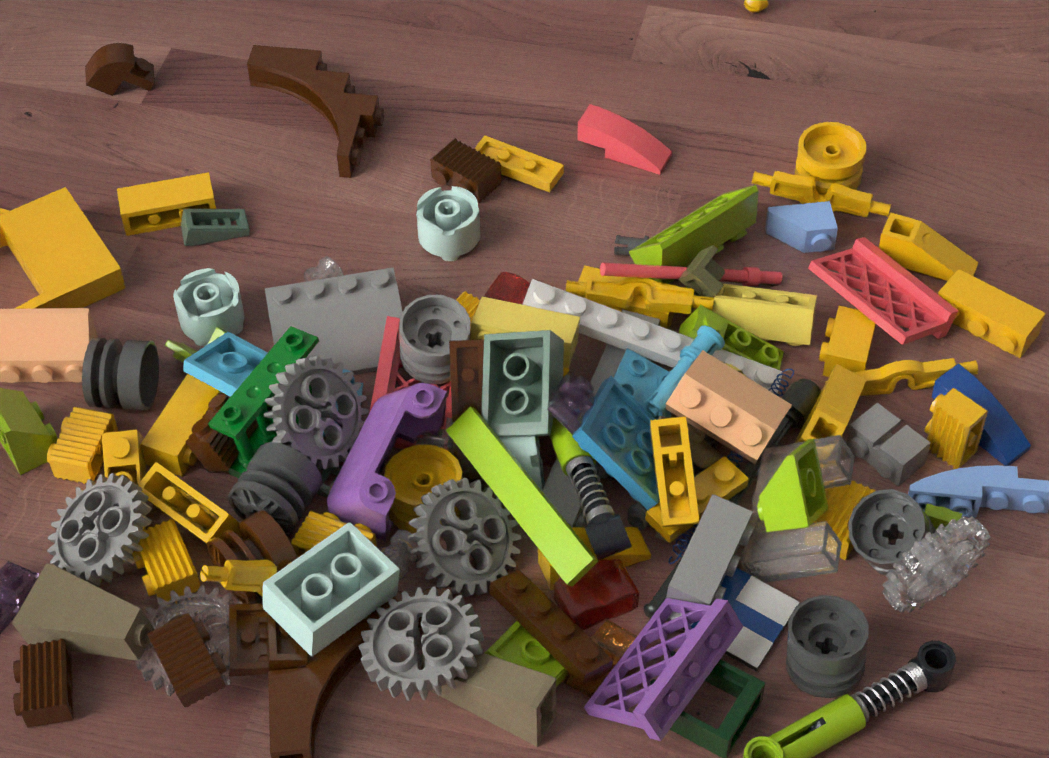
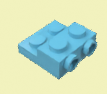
M226 332L186 358L183 371L231 397L268 352L230 332Z

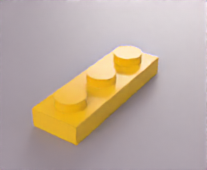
M484 136L475 147L476 151H480L486 157L489 156L491 159L494 158L496 162H500L502 175L549 193L564 174L563 164L488 136Z
M723 456L694 477L699 521L712 494L729 500L748 486L749 478L726 456ZM660 502L646 511L645 520L669 543L695 525L663 527Z

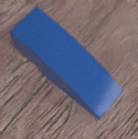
M959 363L935 380L931 396L934 400L938 395L943 394L945 396L952 388H955L989 411L978 445L1004 466L1011 465L1030 450L1031 444L1007 410L975 376Z

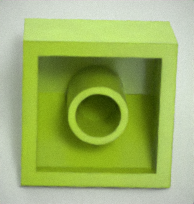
M0 388V442L16 469L22 475L48 462V449L52 443L57 442L58 437L50 423L43 424L42 420L45 418L36 401L30 403L23 391Z
M815 439L806 440L791 452L760 494L757 510L760 520L765 523L766 532L807 528L828 509Z

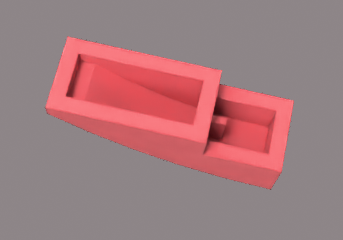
M589 104L578 121V141L604 148L605 158L660 175L672 156V151L653 135L609 110Z

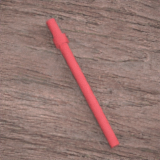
M602 263L600 274L602 276L678 280L687 267ZM744 267L742 270L724 269L725 274L719 280V282L742 283L743 286L757 287L759 284H781L782 273L760 271L758 267Z

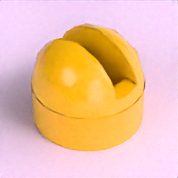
M744 0V6L748 11L756 13L768 7V0Z

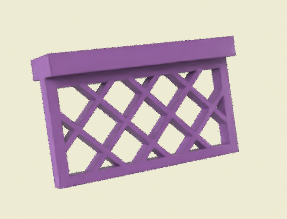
M666 598L586 703L584 709L588 715L644 729L650 739L662 741L743 628L728 600L716 598L710 606ZM672 612L681 613L682 616L665 623ZM699 621L696 627L692 629L691 624ZM683 627L685 628L684 633L668 640V634ZM659 638L661 639L660 644L644 651L649 643ZM679 648L676 654L671 657V651ZM664 655L665 660L647 668L646 662ZM640 666L639 672L623 679L629 670ZM659 676L656 679V681L651 685L650 679ZM643 683V689L626 696L625 690ZM619 695V700L603 706L608 698ZM638 704L633 713L629 712L630 707Z

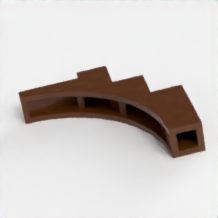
M253 45L247 62L250 86L273 89L291 95L309 104L319 112L334 129L339 141L337 149L339 177L351 178L354 167L360 164V146L365 145L367 137L375 138L378 126L383 125L384 109L379 108L378 95L355 94V86L351 85L350 74L327 71V64L323 63L320 50Z
M436 587L439 596H441L443 592L447 589H449L452 594L451 588L439 589L438 587ZM431 588L422 590L423 594L428 595ZM397 591V595L392 597V599L397 602L402 601L403 591ZM416 591L407 593L410 597H414ZM387 601L380 608L388 610L390 608L389 602ZM377 610L369 614L313 657L308 654L306 667L268 671L271 758H314L315 740L322 715L336 688L353 667L361 662L363 656L359 645L365 643L361 632L370 630L367 623L368 619H379ZM422 616L418 619V628L422 627Z

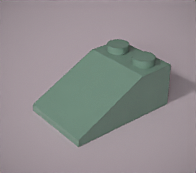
M551 330L484 334L482 417L498 437L545 436L551 433L563 377L564 340Z

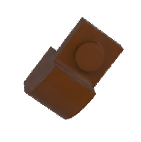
M112 43L105 45L93 54L85 66L86 86L113 96L123 81L148 91L155 84L154 65L143 58L135 57L134 47L130 44Z

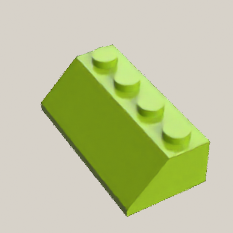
M753 185L721 194L630 250L629 254L634 263L640 265L688 267L697 254L705 248L714 245L718 249L716 253L724 249V242L728 240L733 242L747 234L746 229L756 223L759 193L757 186ZM649 278L667 284L675 280Z

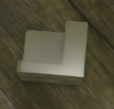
M714 245L701 250L678 279L687 288L694 289L695 295L713 297L724 286L719 280L725 274V270L712 259L718 251Z

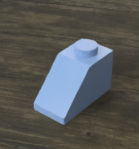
M830 201L774 206L767 209L766 234L803 253L835 250L838 227Z

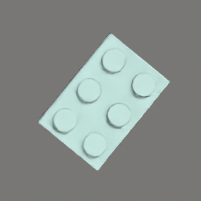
M349 522L263 582V609L313 657L374 612L377 607L386 603L389 598L397 595L400 569Z

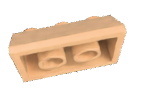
M0 309V382H82L83 362L87 346L92 338H98L90 309Z
M702 350L686 371L666 402V410L677 417L686 416L687 423L753 464H756L792 404Z

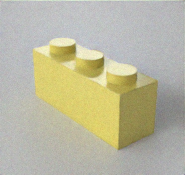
M723 284L724 286L714 296L713 312L764 341H781L792 346L810 345L817 295Z
M482 296L471 322V339H484V334L551 330L564 340L563 367L569 368L578 343L580 317Z

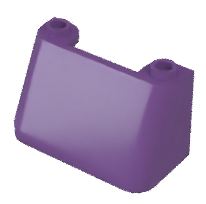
M418 383L378 398L328 494L327 505L330 513L336 515L342 522H351L353 525L360 523L369 527L375 533L376 538L386 542L393 527V522L389 520V511L394 503L396 493L392 482L380 475L398 437L414 444L417 437L423 433L431 432L433 435H438L444 423L447 391L428 383Z

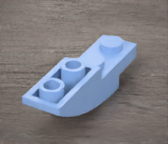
M974 466L949 470L911 484L908 495L921 506L924 512L928 503L962 513L961 518H976L979 507H987L993 510H1018L1028 513H1048L1049 481L1018 478L1017 466Z

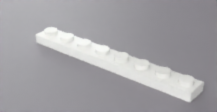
M534 279L531 280L523 305L579 316L580 334L624 350L628 348L642 357L672 368L680 360L681 350L694 341L691 337ZM723 349L716 350L712 355L723 363L736 366L749 379L767 390L771 388L774 380L777 379V375L782 373L780 370Z

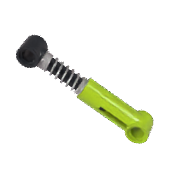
M562 377L549 436L563 473L572 480V486L577 494L588 524L585 530L599 561L629 549L632 545L619 513L614 514L612 507L608 505L609 499L605 498L606 492L602 490L603 485L599 483L600 477L596 475V460L588 452H585L572 437L580 420Z
M931 640L925 642L920 646L917 656L909 660L907 665L899 668L896 673H890L888 678H881L880 683L873 682L871 688L865 687L863 693L856 692L851 696L844 694L768 737L759 736L752 738L745 746L743 758H813L864 729L866 722L869 721V716L877 717L878 711L885 712L887 706L894 707L896 701L903 702L904 696L910 698L912 692L919 693L923 690L934 693L944 690L949 684L956 662V655L953 649L941 641ZM929 665H935L940 669L930 667Z

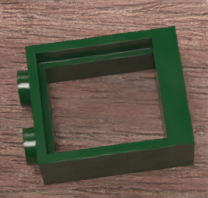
M671 651V657H672V656H674V655L676 654L675 651ZM720 659L705 681L736 697L737 700L719 728L716 729L682 711L670 730L721 758H727L761 705L765 682ZM652 679L650 684L652 685L656 679Z

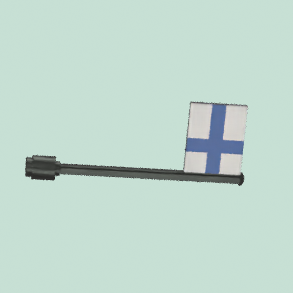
M802 378L790 385L782 397L783 400L792 404L790 410L756 464L749 461L742 472L749 478L748 486L728 501L738 505L790 428L803 427L821 393L816 383ZM681 559L651 602L644 605L643 610L648 618L651 619L666 599L668 586ZM737 568L733 577L726 575L721 586L727 588L722 600H728L743 628L724 654L757 672L788 624L793 610L800 602ZM672 612L666 621L669 622L682 615L681 613ZM699 621L692 623L691 628H695Z

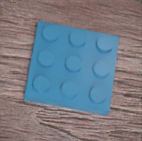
M610 376L600 385L572 437L585 452H588L603 466L608 475L614 477L629 492L634 500L639 501L649 510L658 504L659 501L650 433V420L656 419Z

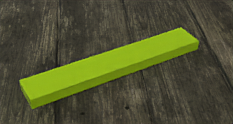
M470 406L446 432L564 582L569 586L575 585L598 560L479 412Z

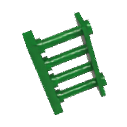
M290 326L208 423L211 429L225 434L235 441L239 454L228 471L230 475L239 478L243 472L247 471L246 468L259 447L265 443L272 442L277 436L276 431H267L266 429L269 425L273 424V419L264 416V413L268 412L265 399L275 396L269 389V385L279 383L275 375L286 372L285 365L296 363V360L306 358L320 342L317 336ZM309 384V391H310V393H311V395H312V388H311V385ZM296 414V423L299 425V418ZM256 419L259 426L249 439L246 429Z

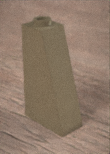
M47 563L12 622L27 644L64 639L70 651L135 661L141 659L146 647L151 642L147 634L155 630L141 608L53 564Z
M484 653L474 655L477 662L476 667L465 666L468 675L467 679L458 676L454 678L455 689L450 688L447 684L441 686V697L536 747H538L557 718L556 678ZM423 654L421 655V670L425 667V657Z

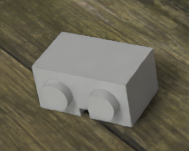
M876 403L850 424L846 446L855 456L864 459L873 466L882 477L888 478L899 486L926 463L931 442L907 424L898 432L892 434L891 432L900 425L901 420L879 403Z

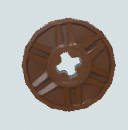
M259 510L240 522L239 527L243 540L233 530L228 529L223 532V540L219 537H214L207 542L213 566L224 567L226 560H269L277 566L278 572L298 558L282 528L265 510ZM228 590L241 604H254L257 599L256 594L262 597L258 592Z

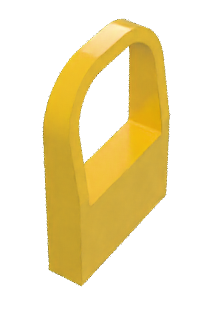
M66 187L0 215V248L4 246L10 248L39 293L38 296L14 309L84 308L126 288L120 266Z

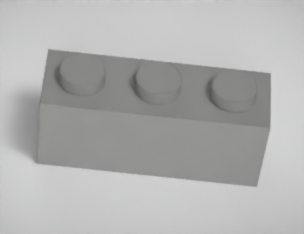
M712 494L668 586L666 598L710 606L716 598L723 599L727 588L721 586L726 575L733 577L741 557L735 554L740 545L747 547L755 529L754 526L749 525L753 511Z

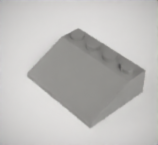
M394 268L265 288L274 345L290 326L319 338L320 342L306 358L320 356L321 359L332 358L333 364L343 363V370L352 371L353 375L377 371L387 316L400 318L403 313Z

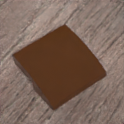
M229 604V677L268 674V671L292 669L307 664V652L263 609V604Z

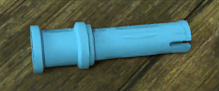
M706 325L701 326L697 330L698 336L689 346H685L681 350L680 360L664 378L655 392L645 401L644 405L649 412L655 416H663L666 412V402L702 350L713 355L716 350H721L724 347L725 341L716 330Z

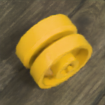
M823 122L814 124L804 130L799 138L795 175L814 178L817 182L816 190L820 194H827L829 187L834 183L857 190L862 179L863 164L866 156V141L861 133L851 126L842 123Z
M419 444L405 448L395 454L386 465L384 477L392 482L396 493L394 503L389 511L391 521L400 530L410 534L416 533L417 529L409 524L410 520L420 517L413 510L414 507L424 504L421 497L429 492L432 493L431 488L439 484L443 485V483L454 479L455 482L463 479L458 459L448 450L436 445ZM455 506L454 512L456 516L459 518L461 516V512Z

